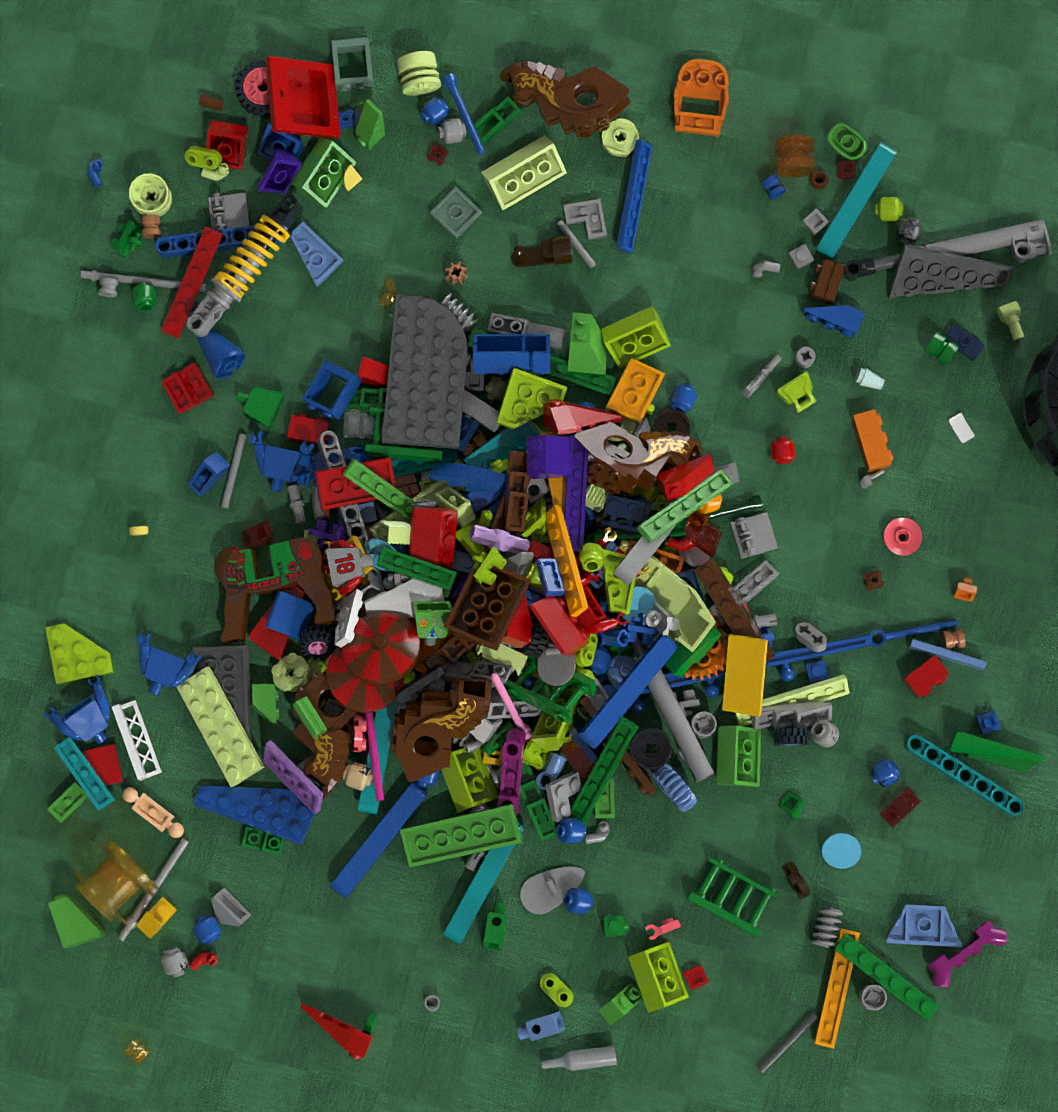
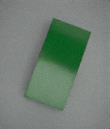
M245 827L240 846L280 855L284 839L262 830Z

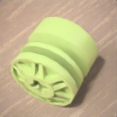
M413 52L397 60L399 75L402 76L400 80L401 85H403V94L409 96L423 95L441 87L439 73L435 70L437 63L433 52Z
M152 173L142 174L131 183L129 198L132 205L142 216L156 215L161 217L170 209L172 194L166 182L160 176ZM152 194V196H154L155 200L152 201V200L149 198V195Z

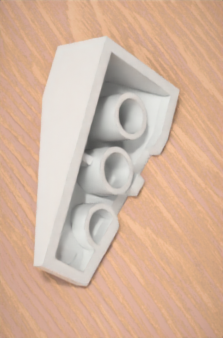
M411 579L405 583L397 584L396 588L388 592L383 591L364 601L367 615L378 612H390L401 615L404 618H415L413 602L444 601V596L441 588Z

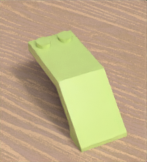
M652 555L642 568V570H646L650 567L649 572L646 574L639 573L640 576L636 578L634 587H644L650 590L655 596L657 604L664 610L670 611L672 617L679 620V626L676 631L680 636L678 641L691 652H694L716 621L697 591Z

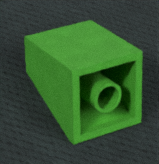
M573 313L568 371L606 374L608 348L604 343L598 324L592 314Z
M61 894L53 897V901L48 903L63 948H72L106 935L105 930L73 897Z

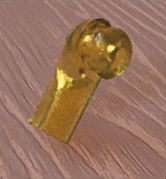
M393 278L384 281L387 291L380 297V303L383 306L392 304L398 294Z

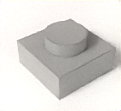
M816 208L802 223L815 236L829 224V221Z
M806 244L788 254L797 271L814 262V258Z

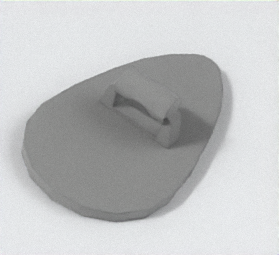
M548 637V643L545 645L546 648L545 650L543 649V654L538 657V674L549 685H563L574 675L576 668L575 654L571 657L562 655L551 638Z
M561 867L529 878L521 888L520 898L523 906L533 914L550 912L563 902L564 895L569 889L578 888L585 875L584 870L579 867Z

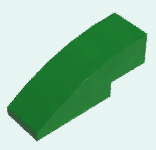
M507 96L496 108H492L474 125L482 145L524 112L513 101L512 97ZM467 131L466 134L471 139L470 134Z
M713 626L694 652H691L680 643L664 665L674 675L683 677L693 663L698 664L722 634Z

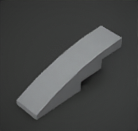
M808 702L762 708L760 717L752 716V727L755 730L769 726L781 729L792 725L795 728H804L814 725L819 720L831 721L832 704Z

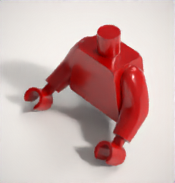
M588 571V575L584 574L581 576L580 579L588 608L577 616L578 621L576 623L579 628H584L589 635L607 631L616 627L617 624L625 625L628 621L623 623L619 621V617L625 615V613H620L616 619H605L607 616L587 586L590 580H598L600 573L592 576V572Z

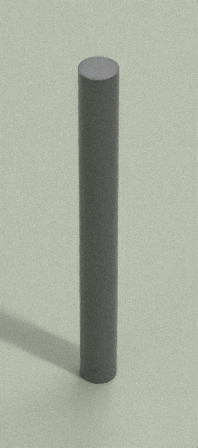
M812 1012L757 1069L763 1074L818 1017Z

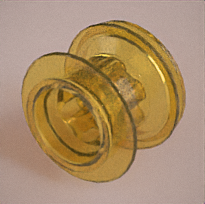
M109 837L107 839L109 841L108 845L101 842V846L106 850L108 857L87 878L77 870H73L74 875L81 882L80 884L76 882L74 885L110 922L114 921L112 917L115 916L122 923L126 924V919L118 910L139 889L154 896L152 889L158 890L159 886L130 855Z

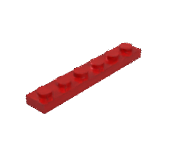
M205 226L161 332L177 339L180 338L223 237L222 233Z

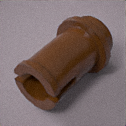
M201 94L199 105L202 108L207 107L221 111L224 100L210 97L208 94Z

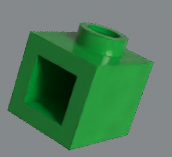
M623 915L603 917L605 937L624 936L625 931H628L627 919H623Z

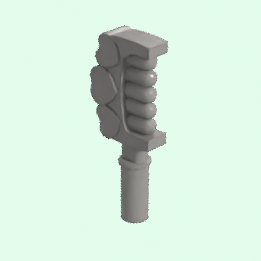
M776 355L764 367L765 370L762 369L741 394L748 399L760 387L768 373H771L782 360L781 357Z

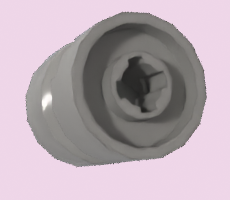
M704 711L697 713L693 717L690 726L697 738L704 739L713 734L716 730L717 722L711 713Z
M866 985L859 991L858 1000L865 1009L879 1010L886 1004L887 994L881 986Z

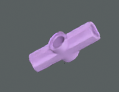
M473 525L469 533V541L488 546L489 549L494 547L499 552L506 551L518 554L520 552H528L529 540L510 535L509 532L503 530H492L483 526Z

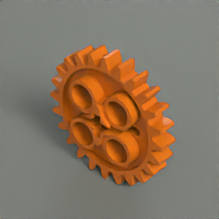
M723 628L718 630L722 635L698 664L693 663L684 674L686 678L691 675L692 679L695 680L699 676L700 680L703 681L704 676L711 679L712 673L718 676L717 670L724 671L723 665H726L729 636L727 633H724Z

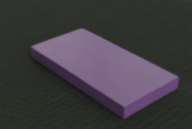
M271 740L267 742L263 763L313 814H317L321 809L323 793Z

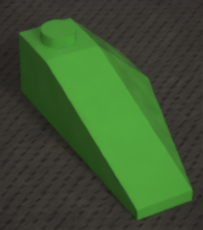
M367 99L355 106V134L357 143L364 148L366 146L370 150L385 136L382 111Z

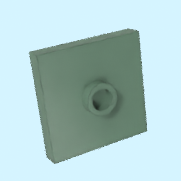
M455 186L429 214L457 240L483 212Z

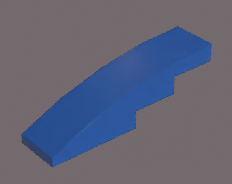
M436 462L428 474L431 481H446L449 486H465L468 492L499 491L506 480V475L458 463Z

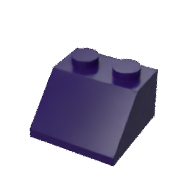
M276 149L259 179L257 189L259 191L285 195L302 163L290 151Z
M549 435L527 436V475L532 479L571 477L570 438Z

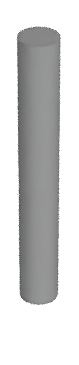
M563 220L557 223L558 227L565 236L570 235L574 248L589 268H593L596 265L594 260Z

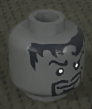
M906 216V218L900 219L895 235L900 238L899 242L909 245L910 242L916 243L923 227L919 220Z

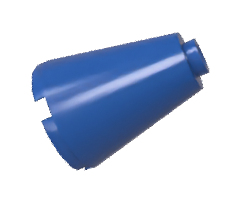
M213 328L210 329L206 336H197V341L212 374L217 379L230 377L233 375L231 371L235 368L239 370L246 360L244 352Z

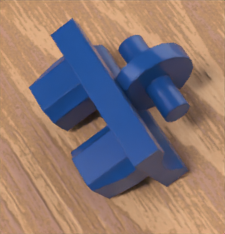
M640 612L637 617H632L631 622L636 623V626L620 625V629H625L627 633H630L629 642L636 643L637 632L642 633L640 643L652 645L655 635L660 634L657 629L645 627L647 625L644 621L646 613Z

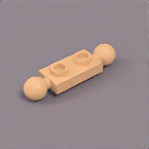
M128 787L123 791V799L128 803H135L131 809L161 832L167 828L169 835L173 838H179L183 835V826L180 823L171 822L174 816L145 793L139 797L137 790L133 787Z

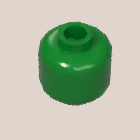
M142 282L132 289V302L136 309L141 312H148L156 306L157 296L154 286Z

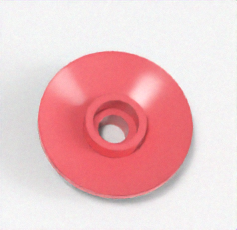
M897 518L887 525L884 531V542L887 548L894 554L907 556L914 553L920 547L922 531L915 521L909 518ZM899 535H904L905 541L899 540Z

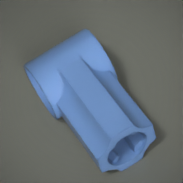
M550 752L542 772L537 776V786L546 791L543 783L544 779L550 777L551 782L558 779L567 759Z

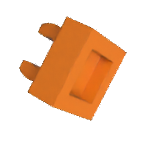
M964 577V582H958L953 598L973 601L977 592V586L971 585L972 578Z

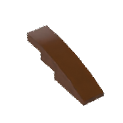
M509 450L505 488L504 530L524 532L529 497V493H527L529 479L527 475V452Z
M451 635L422 663L428 670L438 663L443 669H446L464 652L470 650L475 643Z

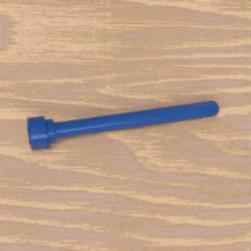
M448 74L442 78V83L447 90H450L478 154L482 155L485 150L457 89L458 80L456 75Z

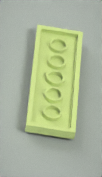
M205 667L177 687L230 787L236 786L264 768L262 761L210 667Z

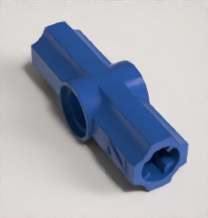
M615 627L596 634L598 638L597 646L625 647L630 640V633H627L625 629Z

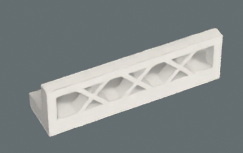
M136 700L123 705L113 706L112 710L137 779L141 781L162 773ZM134 706L136 713L133 720L125 717L123 709ZM134 723L142 728L139 738L131 733ZM140 741L148 745L149 749L146 756L138 753L137 748ZM147 760L154 762L156 770L146 774L144 765Z

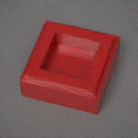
M701 964L683 972L691 991L709 983Z

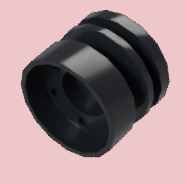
M647 727L638 731L633 737L630 746L631 756L635 763L649 770L658 769L665 765L672 751L671 741L667 734L655 727ZM646 744H656V746L654 747L656 751L647 752L646 749L648 747Z

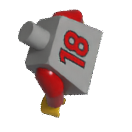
M325 541L324 544L329 547L324 552L327 553L332 585L336 587V589H332V593L337 592L338 596L335 600H341L361 582L362 578L365 577L364 567L373 566L374 559L372 554L362 556L361 550L347 541Z

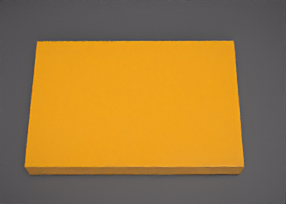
M630 358L606 405V409L640 425L665 373Z

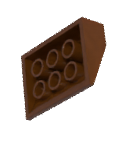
M493 566L490 572L497 576L492 585L484 582L480 584L474 577L476 570L472 568L444 628L448 633L461 639L498 651L531 580L505 568L500 570Z

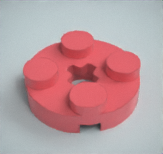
M356 713L353 718V752L366 751L365 734H363V732H366L365 715H362V713Z

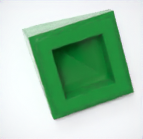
M789 791L778 807L797 820L805 801Z

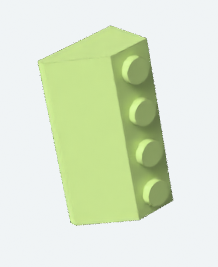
M546 135L481 172L489 190L502 210L567 173L554 143Z

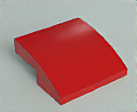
M196 362L161 381L179 414L215 396Z

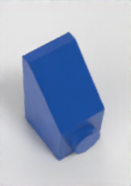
M216 452L203 460L187 485L202 497L222 478L230 464Z

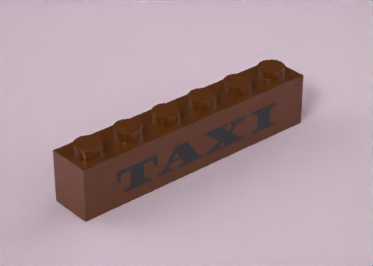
M714 558L694 569V572L733 634L765 640ZM768 644L766 662L776 657Z

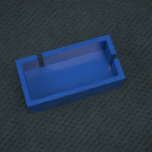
M474 334L473 373L481 375L497 373L504 375L511 373L513 368L527 373L533 371V373L538 375L550 373V334Z

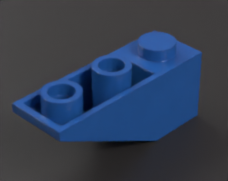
M846 305L805 308L802 315L806 316L805 319L810 322H820L823 324V327L829 330L836 329L840 331L841 335L850 338L851 336L855 337L865 313Z

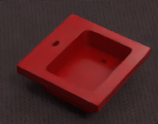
M273 56L267 57L266 69L272 131L334 139L341 137L334 65Z

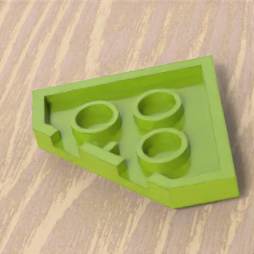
M513 368L496 423L515 429L543 415V403H550L552 399L563 401L567 387Z
M66 624L45 627L57 685L96 677V675L101 676L114 673L109 652Z

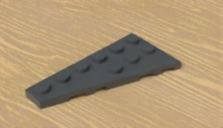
M904 244L888 298L904 295L909 297L914 294L923 293L925 295L947 293L960 289L972 290V288L1003 287L1008 285L1013 268L1009 265Z
M249 645L192 648L197 657L201 656V659L198 661L200 671L205 667L211 668L252 743Z

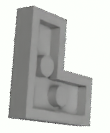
M601 199L563 205L566 225L585 222L588 240L607 237Z
M572 771L545 785L551 818L554 822H559L571 815L568 797L582 789L579 772Z

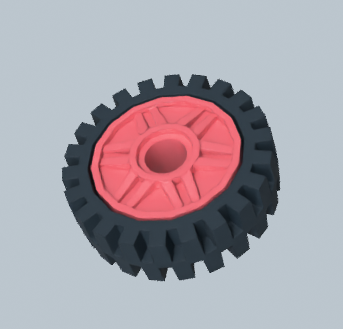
M263 59L259 60V62L252 61L251 65L247 64L244 70L241 69L240 75L236 78L235 88L238 101L243 109L249 114L252 113L253 116L257 117L259 115L264 117L267 115L271 117L268 89L263 92L259 90L261 86L268 87L266 62Z

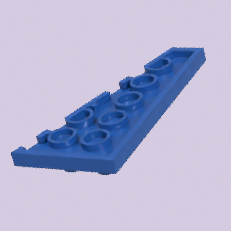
M201 785L193 802L197 807L302 845L315 815L290 789Z

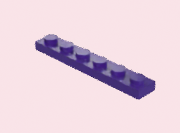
M570 436L571 477H567L564 519L573 552L578 553L584 541L588 451L574 436Z

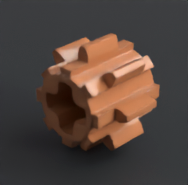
M451 262V268H445V272L448 273L446 281H452V286L456 283L462 285V280L468 279V276L465 274L467 267H461V262L457 265ZM453 272L460 273V276L453 275Z

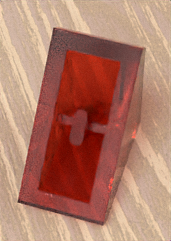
M264 520L242 531L246 549L275 543L271 524L268 520Z

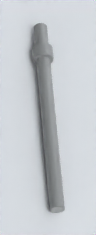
M182 838L131 917L128 916L124 922L125 926L117 938L124 942L130 931L135 929L138 924L137 920L188 845V841Z

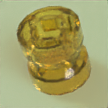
M135 1038L126 1048L124 1054L127 1057H132L134 1063L139 1066L150 1054L151 1050L148 1047L142 1046L141 1041Z

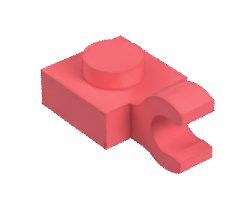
M673 918L662 921L663 925L660 927L655 925L646 926L645 930L652 928L655 931V934L650 936L649 940H653L661 934L681 927L679 920L674 921Z

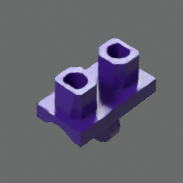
M317 519L315 528H309L308 534L322 537V539L317 540V544L320 545L324 552L329 547L324 544L325 541L348 540V537L344 536L345 525L333 523L331 532H329L330 521Z

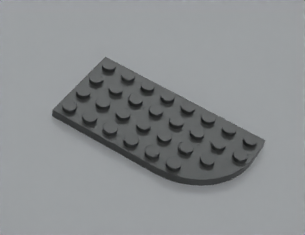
M396 295L382 443L459 449L467 365V341L462 326L456 317L443 305L424 297Z

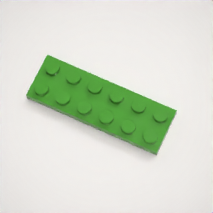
M513 804L400 829L409 868L522 842Z

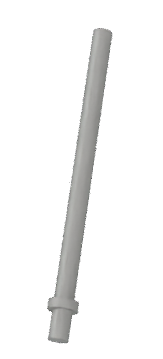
M97 270L92 272L81 271V278L91 279L94 282L100 280V278H112L120 283L139 284L145 282L156 287L179 289L182 283L180 281L99 273ZM202 284L200 288L201 292H205V284Z

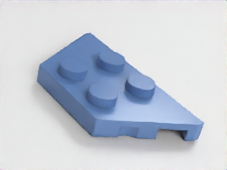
M905 905L886 939V943L962 947L949 914L943 906Z

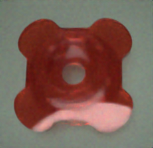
M434 144L430 154L427 155L428 161L436 162L438 166H442L445 157L449 155V151Z
M839 161L837 163L839 168L837 177L839 179H854L856 176L854 173L856 164L853 161Z

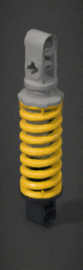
M285 195L271 214L263 212L259 220L263 224H255L256 232L250 231L248 233L250 240L244 239L242 241L244 248L238 247L236 249L238 256H230L231 264L225 263L223 266L225 272L220 271L211 279L215 285L214 288L206 293L205 299L200 302L198 308L187 320L188 328L196 336H206L214 324L221 318L224 311L230 308L229 305L232 301H241L242 296L245 294L241 289L248 291L247 281L254 283L255 279L252 275L254 273L256 275L261 274V270L258 267L260 265L263 267L267 266L264 256L269 259L274 257L268 251L271 247L275 251H279L280 247L275 243L276 239L281 243H285L293 235L289 228L303 211L302 204L294 195Z

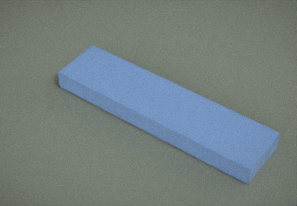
M915 639L911 640L908 646L909 649L932 656L936 655L938 658L981 671L985 669L987 664L984 660Z

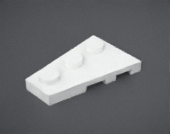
M358 589L337 603V609L340 610V613L336 615V620L339 621V624L335 629V645L341 648L350 643L355 636L354 628L359 620L357 615L363 604L361 600L363 592Z

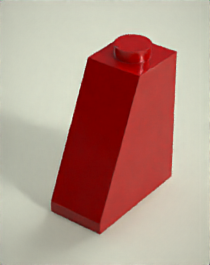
M363 357L358 378L362 381V384L377 388H387L389 366Z

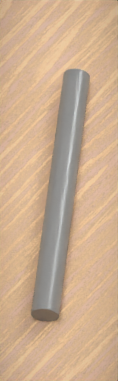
M239 434L221 503V508L224 509L229 507L246 439L244 434Z

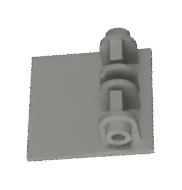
M215 193L213 197L208 198L213 230L250 226L245 193L220 196V193Z
M767 512L748 518L742 517L737 519V521L730 522L741 559L778 549Z

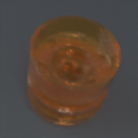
M790 135L776 139L775 147L777 149L775 154L779 156L776 159V174L783 177H804L815 173V158L811 156L815 152V140L804 135Z

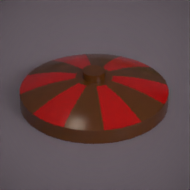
M390 612L373 613L359 619L354 628L355 636L353 640L342 647L343 660L349 672L363 682L376 685L392 683L407 675L416 665L421 649L420 639L413 624L403 616Z
M339 646L333 651L327 664L326 680L332 696L340 705L354 712L373 713L385 709L395 701L397 691L403 687L404 677L392 683L377 685L357 679L347 669L342 656V648Z

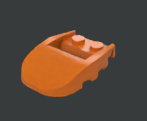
M694 59L682 66L674 92L675 133L685 132L719 137L729 102L728 74L720 63L711 60ZM682 97L719 101L718 116L681 112Z

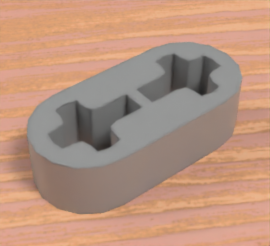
M806 622L799 623L796 626L795 636L801 643L814 652H822L826 649L827 638L823 633Z

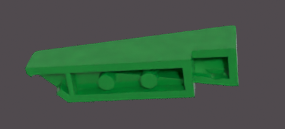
M960 731L954 732L949 750L950 752L966 753L969 758L1020 772H1025L1046 759L1045 756Z

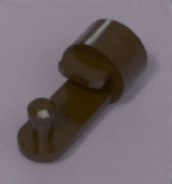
M570 235L542 240L541 247L524 249L522 246H516L511 255V262L516 267L547 264L563 265L572 264L574 261Z

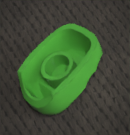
M844 123L836 124L828 134V141L833 148L850 160L861 158L867 150V143L864 138Z

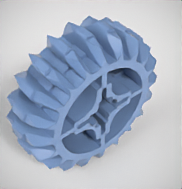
M668 764L655 769L652 773L654 781L680 811L686 812L697 803L696 797L690 788Z

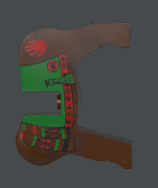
M296 538L270 545L274 576L272 574L261 575V578L259 577L255 551L230 546L218 554L214 563V572L226 589L225 627L221 635L222 642L232 643L246 640L251 595L275 593L278 590H286L297 584L301 586L316 605L315 624L321 626L338 622L336 620L337 609L334 593H332V589L328 584L323 568L325 566V559H322L324 552L316 543L306 538Z

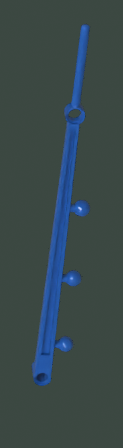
M953 619L888 633L875 630L869 635L828 642L826 649L822 652H814L808 647L774 653L776 657L766 662L765 668L781 665L780 677L783 681L789 682L795 677L794 670L789 666L791 662L866 646L878 648L883 646L888 640L957 627L958 621ZM878 633L882 636L880 644H875L872 641L873 634ZM723 665L724 671L717 670L718 676L713 673L711 674V679L704 676L703 681L707 682L705 693L708 697L715 698L719 695L720 688L714 682V679L725 677L726 665ZM672 672L664 673L671 688L702 682L699 676L693 680L691 675L686 678L685 675L680 677ZM612 683L602 685L609 696L616 689ZM648 685L641 694L651 693ZM639 696L630 706V710L635 714L642 713L645 708V704L639 699Z

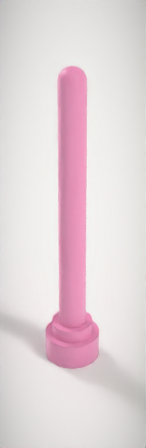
M493 673L491 680L517 726L516 729L523 730L526 734L525 741L529 740L533 734L530 726L523 723L498 674Z

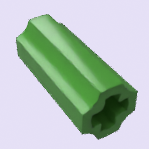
M307 696L293 704L295 711L313 739L327 731L326 726Z

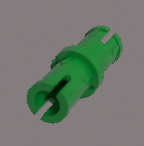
M507 721L481 749L490 757L501 744L504 745L507 731L516 728ZM505 732V734L494 745H492Z

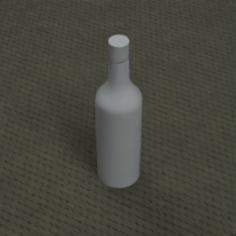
M614 1045L570 1051L559 1059L542 1061L543 1069L564 1067L570 1071L617 1065Z

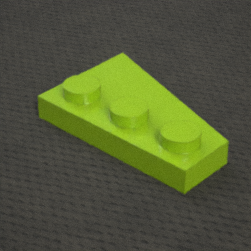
M603 549V573L608 611L618 614L625 613L627 616L630 613L636 577L627 586L612 574L626 555Z

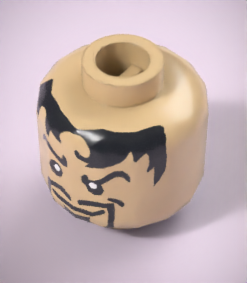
M353 762L351 765H347L343 780H345L347 786L362 791L366 786L371 785L373 775H371V769L368 766Z

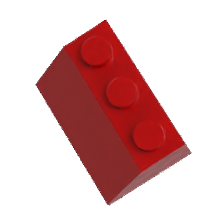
M413 507L408 555L446 569H452L458 511L438 507Z
M547 596L531 604L529 607L562 655L571 657L590 643L587 639L589 637L584 628L580 629L577 625V617L570 616L569 611L565 607L567 603L562 596Z

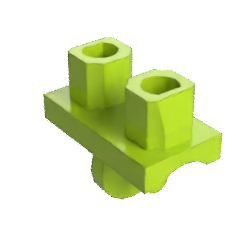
M493 547L489 554L482 552L480 556H472V559L475 561L472 568L476 570L474 577L480 584L482 582L489 585L494 583L497 576L490 572L493 566L502 570L507 563L506 559L500 555L498 549Z

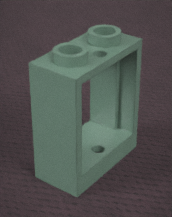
M369 37L332 41L336 89L341 91H350L351 88L364 90L374 86ZM365 51L368 76L340 79L338 54Z

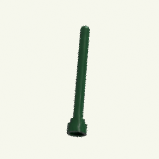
M760 495L752 496V499H748V502L721 508L707 514L687 517L688 525L751 509V511L763 510Z

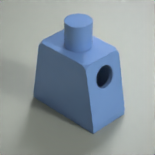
M560 1011L525 1022L526 1026L518 1028L517 1033L520 1040L530 1037V1040L534 1041L560 1033L565 1030ZM536 1025L540 1026L541 1031L538 1032L536 1030Z

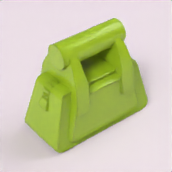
M804 372L775 392L787 405L791 404L797 413L817 402L812 395L813 387L808 372ZM805 395L807 399L798 403L797 400Z
M530 738L524 744L523 763L529 764L541 771L551 751L543 750Z

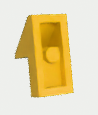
M162 897L150 911L144 914L136 926L151 939L178 910Z

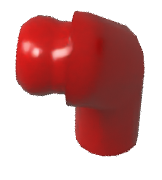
M688 535L687 538L679 541L670 537L667 546L680 552H685L695 546L696 538L693 535Z
M200 952L189 963V966L194 971L202 964L213 966L218 961L217 955L213 952Z

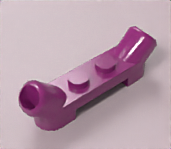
M510 729L506 733L502 749L503 761L498 807L513 804L515 814L517 815L520 811L519 802L526 734L520 729Z
M990 920L981 924L972 931L977 937L949 959L944 954H941L927 965L933 973L932 985L941 988L949 987L951 969L955 966L959 968L967 962L965 958L969 955L975 956L983 950L981 946L984 944L1005 945L1007 941L1006 930L995 928Z

